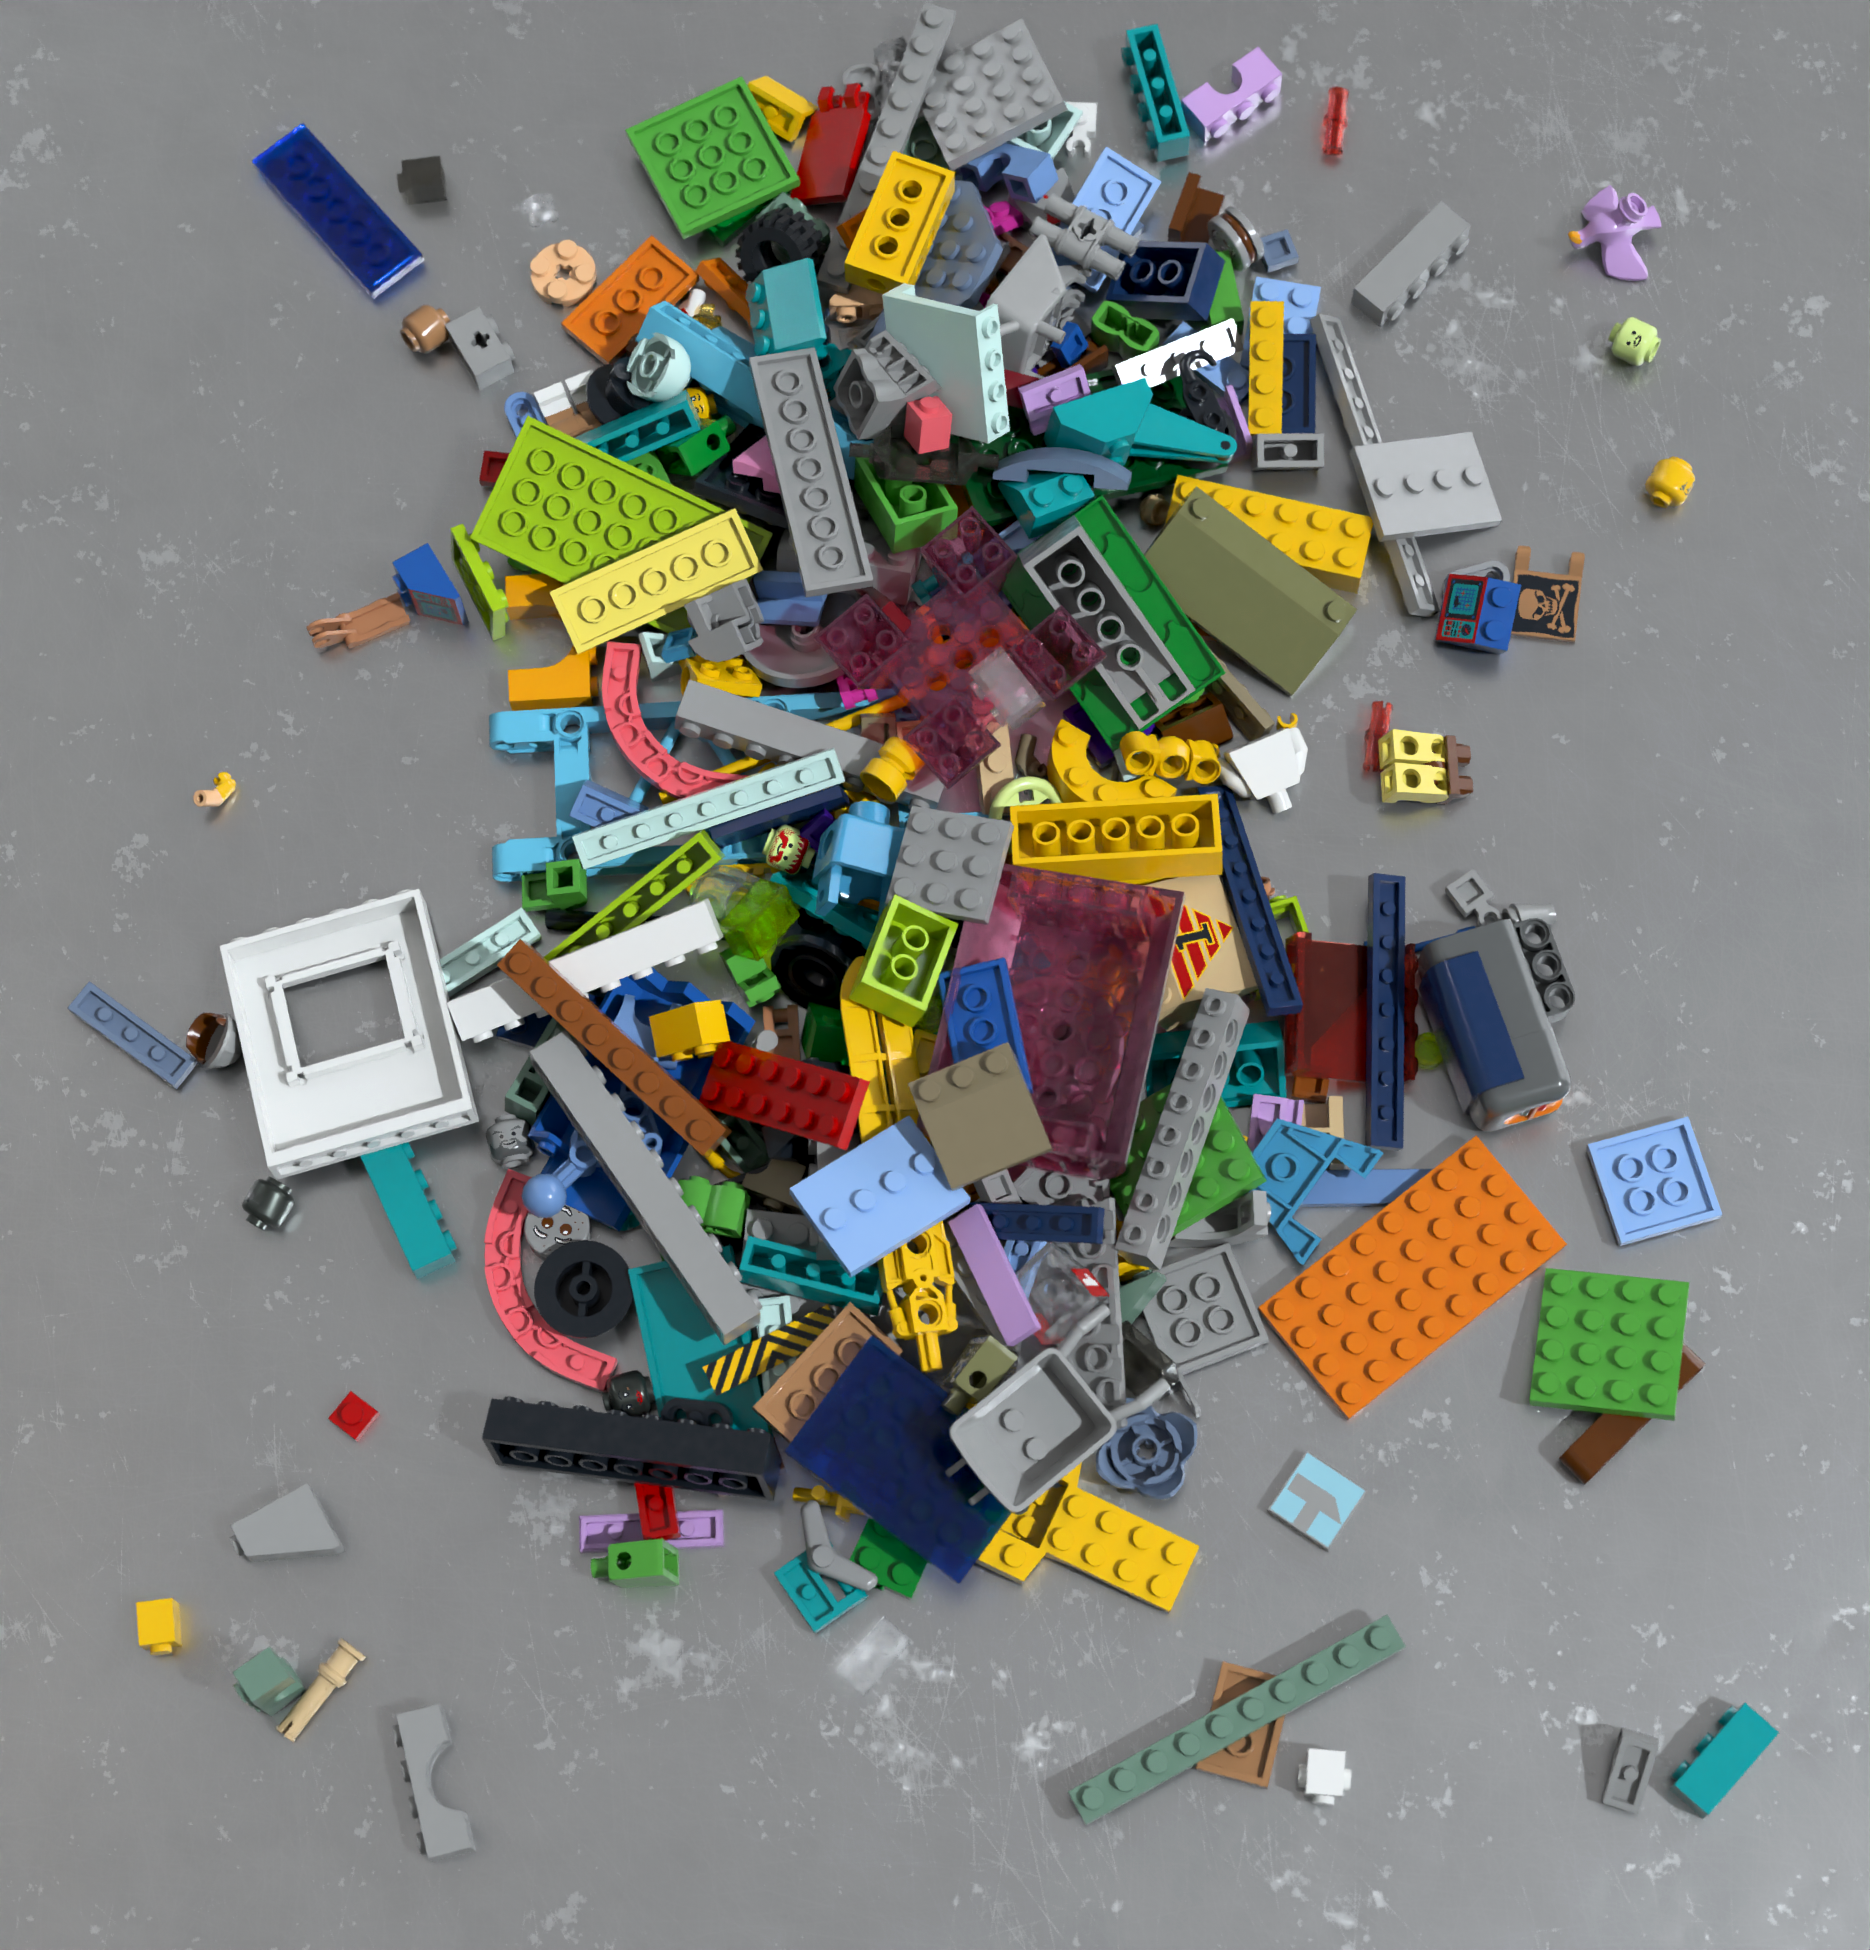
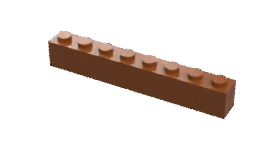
M520 939L497 964L505 974L702 1156L709 1157L732 1132L528 942Z

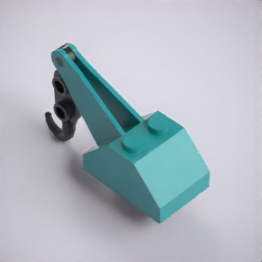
M1191 350L1185 353L1179 363V372L1182 378V398L1192 420L1151 404L1153 393L1144 377L1054 406L1043 437L1047 448L1060 447L1088 451L1113 460L1122 466L1125 465L1129 456L1208 461L1225 464L1233 459L1237 450V443L1233 437L1224 434L1227 420L1211 387L1194 374L1191 363L1196 359H1203L1211 366L1216 365L1213 356L1202 350Z

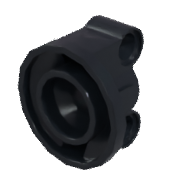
M800 908L794 912L789 930L770 957L771 971L776 975L781 985L780 989L803 1008L807 1009L808 1003L811 1002L840 1010V990L844 975L852 962L857 957L865 956L867 950L861 946V942L851 936L839 934L833 929V925L823 924V919L813 918L806 913L805 908Z

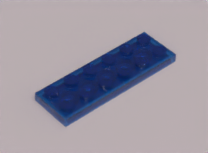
M303 123L252 160L255 169L373 299L424 261L423 254Z

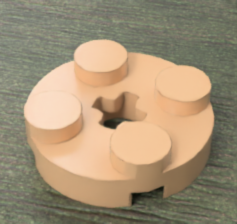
M563 240L560 243L549 245L541 250L530 263L533 288L539 298L552 305L553 302L562 304L563 307H571L583 302L594 289L596 268L593 258L584 248L577 246L574 241ZM561 269L570 270V278L567 280L562 277L557 279L555 276H557L558 271Z

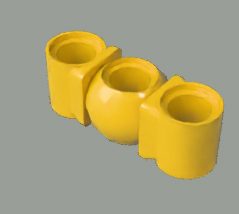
M1132 731L1123 736L1120 741L1119 747L1126 768L1131 774H1148L1153 776L1156 773L1165 779H1175L1183 775L1185 781L1194 779L1197 783L1209 784L1214 782L1221 773V766L1214 747L1205 740L1192 741L1187 739L1185 743L1182 739L1175 736H1166L1157 740L1154 734L1147 736L1143 732Z

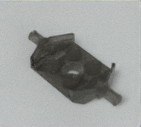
M889 426L874 439V443L869 445L850 442L849 457L869 458V463L873 464L878 478L886 480L966 485L973 472H977L978 467L998 469L999 454H980L975 451L976 448L968 438L961 436L958 438V443H949V448L918 454L906 438H891L892 427Z

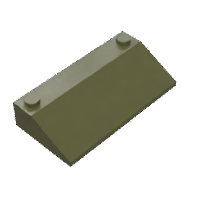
M1197 486L1184 497L1144 553V556L1190 621L1290 697L1329 650L1358 610Z

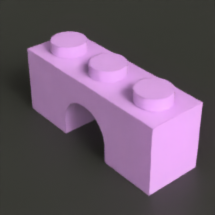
M1259 47L1233 64L1231 81L1238 88L1236 92L1221 94L1206 82L1181 99L1186 123L1204 143L1212 137H1220L1227 131L1229 125L1238 119H1246L1252 114L1255 107L1264 101L1266 103L1272 101L1279 94L1282 73Z

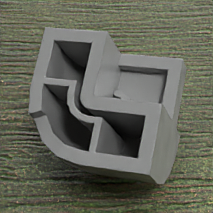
M747 579L732 583L684 605L687 610L688 622L698 634V637L687 642L694 652L705 660L713 662L730 660L761 646L764 642L760 636L759 624L764 622V619Z

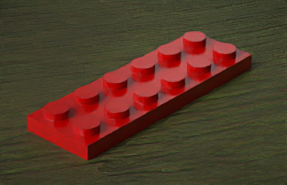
M727 1041L717 1046L699 1101L707 1109L847 1151L870 1082L855 1076Z

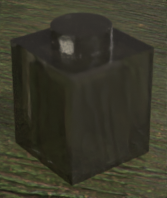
M440 156L401 160L402 173H397L399 193L406 194L409 205L447 200L445 171Z

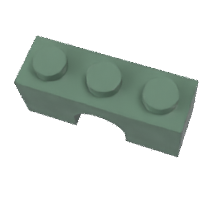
M270 1646L232 1672L238 1681L233 1687L243 1702L248 1703L251 1708L254 1707L258 1713L263 1710L271 1717L298 1699L307 1690L290 1663L283 1657L280 1658Z

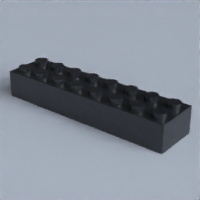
M510 1396L504 1397L503 1400L491 1398L482 1440L495 1463L500 1466L774 1501L782 1459L772 1435L760 1428H748L747 1431L735 1430L731 1426L722 1423L704 1426L698 1425L695 1421L689 1419H678L677 1422L665 1421L661 1417L652 1414H644L642 1418L633 1417L619 1410H608L607 1413L594 1412L591 1408L581 1405H575L572 1409L563 1408L549 1401H539L538 1404H532Z

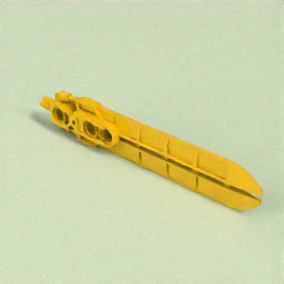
M864 956L857 957L849 966L844 975L840 990V1010L850 1074L870 1082L858 1116L861 1144L892 1126L890 1113L893 1115L894 1124L908 1115L917 1124L919 1111L908 1083L920 1079L912 1027L876 1011L883 1051L881 1053L875 1010L849 999ZM882 1062H884L891 1104H889ZM927 1134L926 1139H927V1140L929 1141V1143L931 1144V1142H930V1137H929V1135ZM943 1220L910 1240L917 1245L918 1254L912 1253L908 1249L907 1243L877 1261L882 1291L886 1293L891 1307L888 1313L893 1326L892 1333L898 1339H916L921 1372L925 1373L943 1369L938 1337L950 1334L958 1327L956 1304L952 1303V1285L955 1282L950 1245L946 1240ZM932 1283L945 1287V1301L943 1293L935 1288ZM902 1287L906 1296L897 1305L893 1289ZM918 1310H922L928 1315L929 1324L921 1322L918 1317Z

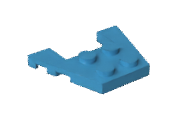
M1277 1118L1252 1153L1267 1180L1253 1190L1266 1191L1267 1202L1271 1207L1269 1221L1299 1263L1304 1265L1322 1239L1293 1219L1292 1216L1333 1159L1337 1158L1366 1179L1384 1153L1372 1147Z

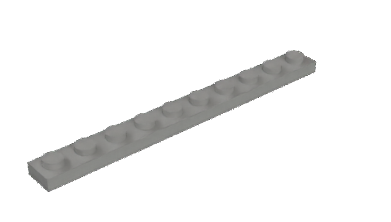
M924 2L837 226L869 206L892 151L903 154L955 21L956 15L954 10ZM835 229L817 275V286L848 294L852 283L845 281L844 262L849 250L837 229Z
M1317 314L1310 319L1313 334H1316V344L1323 358V367L1329 376L1333 388V397L1339 405L1343 417V426L1348 432L1352 447L1382 443L1340 318ZM1415 537L1383 541L1385 548L1389 552L1393 564V573L1401 587L1404 596L1403 602L1409 614L1432 617L1440 612Z

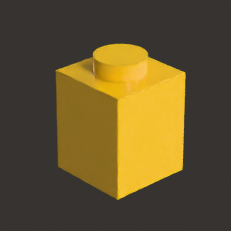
M166 1598L136 1602L140 1647L146 1651L150 1650V1655H164L172 1653V1647L182 1646L180 1608L176 1600Z

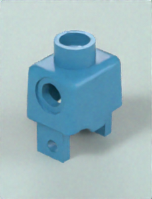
M872 801L855 802L850 805L848 814L840 815L822 833L812 882L818 885L815 914L825 916L838 904V896L840 901L857 905L864 899H872L880 902L879 920L881 912L886 907L885 901L905 829L889 825L890 810L885 805Z

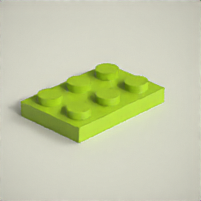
M462 523L450 528L451 559L494 641L505 636V623L509 622L505 608H508L509 604L501 588L496 590L492 582L494 574L488 561L482 562L478 554L480 552L479 543L470 539L471 534L467 533Z

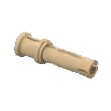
M343 1638L338 1640L339 1646L326 1663H320L317 1670L319 1672L318 1676L276 1727L280 1733H283L292 1742L296 1740V1737L336 1686L340 1688L347 1682L346 1676L357 1662H363L366 1658Z

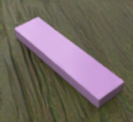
M975 1204L949 1221L951 1230L1006 1344L1013 1347L1040 1330L1041 1326L983 1206Z
M723 1510L677 1511L681 1537L665 1540L677 1549L724 1547ZM639 1513L579 1516V1546L581 1554L608 1552L609 1544L643 1541Z

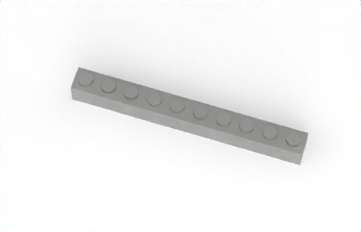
M566 1030L530 1051L531 1065L725 1346L760 1323L759 1310L762 1309V1305L752 1290L749 1292L745 1291L740 1283L742 1276L733 1262L728 1264L725 1262L720 1254L723 1249L719 1241L712 1233L709 1235L705 1233L700 1225L703 1223L699 1212L693 1205L687 1207L681 1198L684 1193L679 1183L673 1176L669 1179L661 1169L664 1167L661 1157L655 1149H647L642 1141L645 1139V1136L639 1125L634 1120L629 1123L623 1114L626 1109L616 1093L609 1094L604 1086L606 1079L597 1065L591 1067L585 1059L587 1052L584 1046L576 1038L572 1040Z

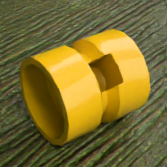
M895 736L889 737L879 749L880 758H872L860 773L862 782L872 793L891 803L895 802L906 789V781L913 780L925 764L923 757L912 745Z

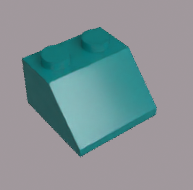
M1031 470L1026 482L1003 480L998 483L1000 491L1029 539L1048 532L1093 500L1095 496L1084 476L1078 473Z

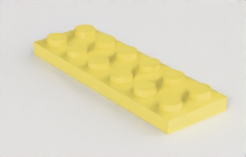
M734 508L552 590L550 594L577 654H581L685 607L684 605L709 595L732 583L762 572L763 568Z

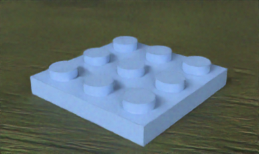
M1689 1117L1587 1145L1586 1149L1619 1246L1721 1218L1722 1212Z

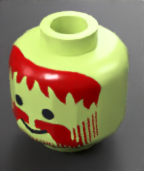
M784 824L777 830L772 828L762 854L766 855V862L769 866L790 875H795L800 871L801 867L809 868L815 850L810 848L808 839L800 836L798 829Z

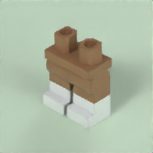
M592 369L565 380L568 395L577 414H574L561 382L533 393L548 426L573 438L602 426L590 410L586 399V385L593 373Z

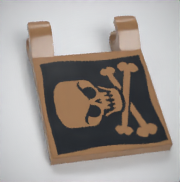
M1518 546L1515 555L1513 583L1521 584L1511 635L1575 643L1585 560L1584 553L1572 552L1569 559L1568 575L1528 571L1531 548L1528 546Z

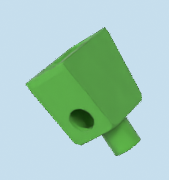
M664 1539L609 1544L608 1556L592 1557V1577H609V1581L623 1588L679 1585L678 1549Z

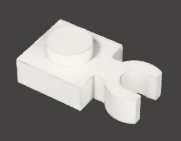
M1066 102L1083 111L1082 117L1068 136L1070 138L1066 145L1067 156L1072 158L1073 149L1080 146L1085 150V158H1089L1091 142L1088 138H1095L1097 103Z

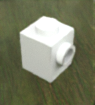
M1311 1748L1307 1750L1306 1765H1299L1298 1787H1304V1797H1311L1312 1804L1334 1805V1800H1341L1343 1797V1791H1350L1351 1769H1345L1346 1751Z

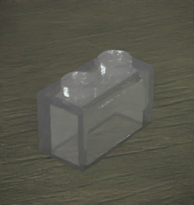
M1001 646L968 671L973 679L968 685L980 700L987 697L994 708L990 710V713L1001 727L1008 724L1015 731L1046 706L1043 699Z

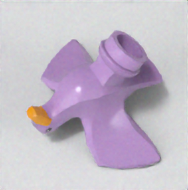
M1609 185L1596 194L1581 211L1589 222L1586 227L1580 231H1570L1568 237L1575 249H1582L1594 242H1600L1602 247V263L1606 275L1620 280H1646L1648 272L1644 262L1631 243L1632 236L1641 230L1661 228L1659 214L1654 206L1647 208L1645 201L1635 193L1622 197L1618 203L1617 193Z

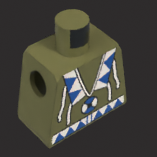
M991 1335L973 1336L943 1380V1383L951 1390L940 1405L949 1413L958 1417L967 1403L978 1404L992 1392L1017 1360L1018 1356ZM970 1375H972L973 1378L972 1386L969 1383Z

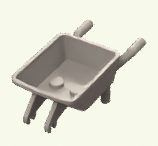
M1043 234L1038 236L992 293L986 304V307L998 304L1004 369L1040 379L1045 377L1031 370L1049 349L1053 341L1061 344L1066 335V332L1057 328L1062 310L1066 307L1079 308L1080 301L1084 302L1085 299L1083 292L1076 289L1066 290V288L1073 282L1085 284L1087 277H1090L1092 273L1091 269H1083L1082 265L1079 264L1058 266L1047 236Z
M1104 1303L1098 1305L1078 1321L1058 1349L1048 1348L1042 1351L950 1427L949 1436L962 1458L947 1469L945 1473L950 1477L967 1464L985 1486L968 1500L971 1506L988 1493H991L1009 1512L1016 1513L1022 1511L1112 1438L1116 1433V1422L1144 1411L1170 1390L1168 1382L1164 1378H1160L1135 1398L1134 1401L1108 1412L1066 1358L1082 1336L1111 1314L1109 1308Z

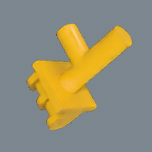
M841 1479L839 1493L828 1491L821 1485H816L813 1489L795 1487L793 1491V1501L806 1503L810 1500H815L819 1505L836 1507L835 1515L844 1522H849L850 1514L868 1515L873 1508L871 1500L862 1492L855 1490V1487L844 1479Z

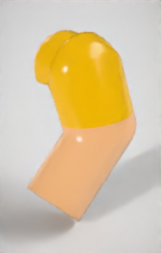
M228 772L218 773L219 777H214L213 779L216 787L213 790H197L193 796L194 803L198 807L221 806L235 791V779H231V775Z

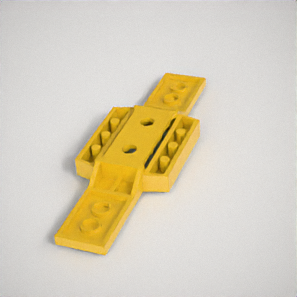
M869 1388L817 1444L874 1471L898 1486L891 1522L1019 1584L1023 1583L1043 1557H1047L1069 1565L1169 1613L1199 1549V1545L1078 1488L1082 1462L1057 1482L1062 1485L1061 1487L1049 1488L1029 1505L1028 1510L1024 1514L1016 1515L1009 1512L991 1493H988L971 1506L968 1500L985 1486L967 1464L962 1467L964 1477L959 1483L953 1484L945 1480L943 1476L945 1466L956 1463L962 1456L951 1441V1438L942 1434L941 1428L949 1431L952 1424L976 1404L967 1403L958 1417L952 1415L940 1405L930 1417Z

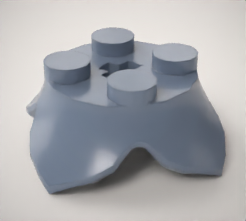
M1126 1398V1404L1134 1401L1135 1398ZM1150 1405L1144 1411L1127 1417V1426L1116 1430L1113 1437L1099 1447L1096 1453V1471L1101 1478L1112 1486L1135 1490L1143 1497L1149 1499L1171 1498L1183 1485L1185 1479L1184 1465L1192 1456L1197 1445V1424L1181 1413L1169 1412L1159 1414ZM1145 1444L1147 1448L1153 1447L1156 1452L1152 1453V1459L1146 1460L1145 1457L1137 1455L1140 1452V1445Z

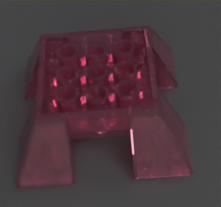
M973 506L920 549L923 558L942 590L908 617L912 625L904 633L895 626L866 593L814 637L816 642L858 689H892L915 714L921 723L906 734L903 740L947 790L1001 746L1000 742L992 734L1033 699L1040 698L1055 701L1107 658V654L1062 605L1030 631L1004 603L999 594L1017 559V555ZM939 635L951 637L945 644L934 642L935 638ZM987 638L999 640L993 647L982 645L983 641ZM963 659L973 662L966 669L956 667V664ZM936 681L946 683V686L940 691L930 689V686ZM984 684L995 686L994 690L988 694L978 692L980 686Z

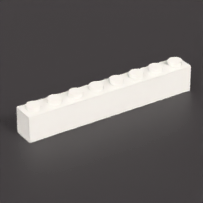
M707 898L548 962L589 998L587 992L599 987L602 993L621 986L619 979L632 975L634 980L654 973L652 966L662 962L665 963L666 968L686 960L684 954L695 949L698 955L718 948L716 941L724 936L710 901ZM510 977L446 1002L461 1040L464 1041L472 1038L474 1043L492 1037L493 1033L491 1030L502 1025L508 1031L525 1024L523 1017L535 1012L538 1018L549 1015Z

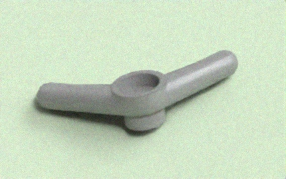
M815 1500L806 1502L801 1507V1518L809 1568L817 1574L826 1575L863 1591L871 1590L878 1582L877 1576L838 1554L833 1549L818 1502Z

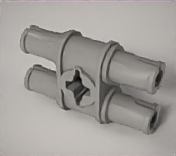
M1054 193L1048 199L1044 213L1069 225L1068 229L1064 228L1063 230L1038 216L1029 232V236L1038 238L1040 234L1047 236L1049 244L1054 248L1053 251L1056 252V255L1062 254L1082 265L1083 269L1089 270L1092 268L1107 275L1114 281L1119 279L1126 262L1101 250V246L1107 245L1132 258L1140 242L1139 238H1135L1116 227V223L1112 219L1107 220L1091 212L1085 205H1079L1078 207L1069 203Z

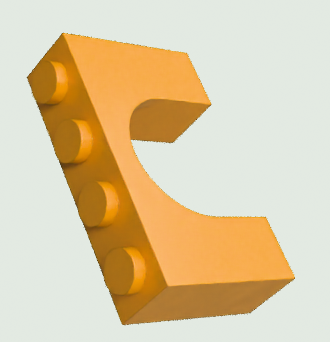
M544 574L505 576V593L509 607L506 609L509 619L552 618L563 622L550 591L565 584ZM573 645L563 660L549 667L508 670L509 703L512 711L594 706L593 697L599 696L598 676H592V665H598L597 646L577 654Z

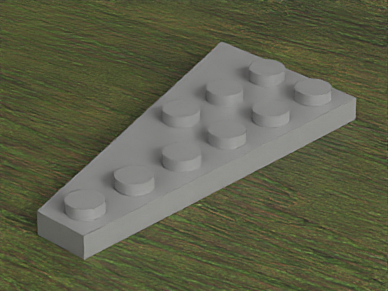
M1107 1198L1089 1206L1105 1208L1103 1244L1047 1242L1033 1281L1052 1334L1060 1343L1056 1344L1057 1348L1075 1324L1098 1305L1104 1303L1109 1308L1111 1314L1082 1336L1066 1358L1108 1412L1126 1404L1118 1252L1114 1249L1117 1243L1115 1198ZM1071 1269H1089L1110 1296H1092ZM1127 1418L1116 1422V1430L1127 1426Z

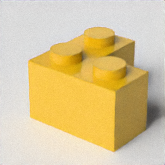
M721 1000L695 1002L649 1016L657 1058L671 1056L672 1062H678L693 1058V1053L698 1056V1059L713 1057L718 1044L730 1041L724 1006L721 1004Z

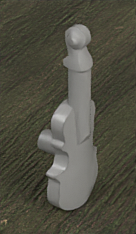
M871 63L852 66L842 76L845 86L844 93L847 84L859 83L861 85V91L859 92L867 91L870 94L867 112L871 115L864 142L865 151L875 130V124H877L882 112L880 99L877 98L878 92L883 89L881 72L878 66Z

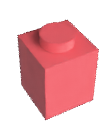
M924 397L920 400L907 402L904 437L918 454L949 448L952 413L939 397Z

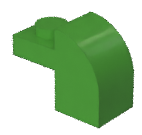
M580 859L546 863L545 873L521 875L522 908L526 912L554 908L576 910L587 904V868L583 869Z
M750 937L719 953L731 979L749 1008L767 1001L780 992L779 988H781V985L776 975L767 967L756 943Z

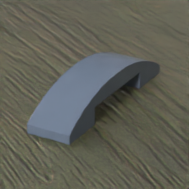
M1060 447L1037 448L1015 453L998 461L993 471V479L1019 482H1026L1031 470L1094 475V488L1128 490L1132 477V472L1106 457L1079 449Z

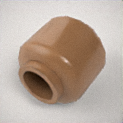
M422 305L403 318V329L400 330V335L411 351L428 354L448 340L449 333L445 324L449 323L450 320L441 308L436 310L430 305Z

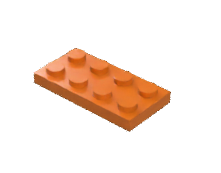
M651 235L561 322L562 329L604 365L616 363L626 353L625 348L632 336L639 333L650 307L663 301H667L674 306L700 281L699 275Z

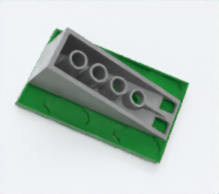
M1102 494L1095 497L990 572L1113 752L1120 748V741L1127 733L1144 731L1226 673Z

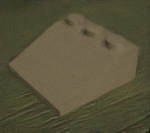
M1008 1042L908 1083L921 1119L952 1191L1053 1150L1017 1058Z

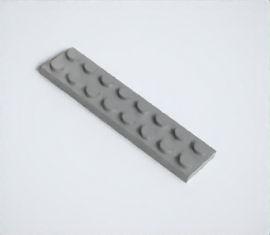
M815 347L749 357V368L805 597L873 587V576Z

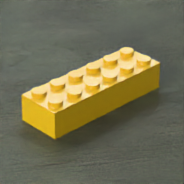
M1177 475L1166 523L1184 497L1197 486L1326 586L1358 594L1373 529V522L1370 516Z
M1218 794L1010 806V819L1014 826L1011 839L1015 887L1222 875L1223 852Z

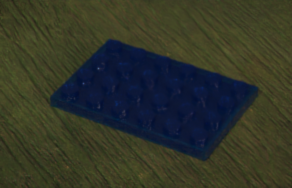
M871 1335L784 1450V1453L947 1578L959 1585L1012 1512L1005 1509L991 1493H988L973 1506L969 1504L968 1500L985 1486L967 1464L950 1477L945 1473L947 1469L962 1458L949 1436L950 1427L970 1409L965 1406L958 1417L949 1413L940 1405L948 1393Z

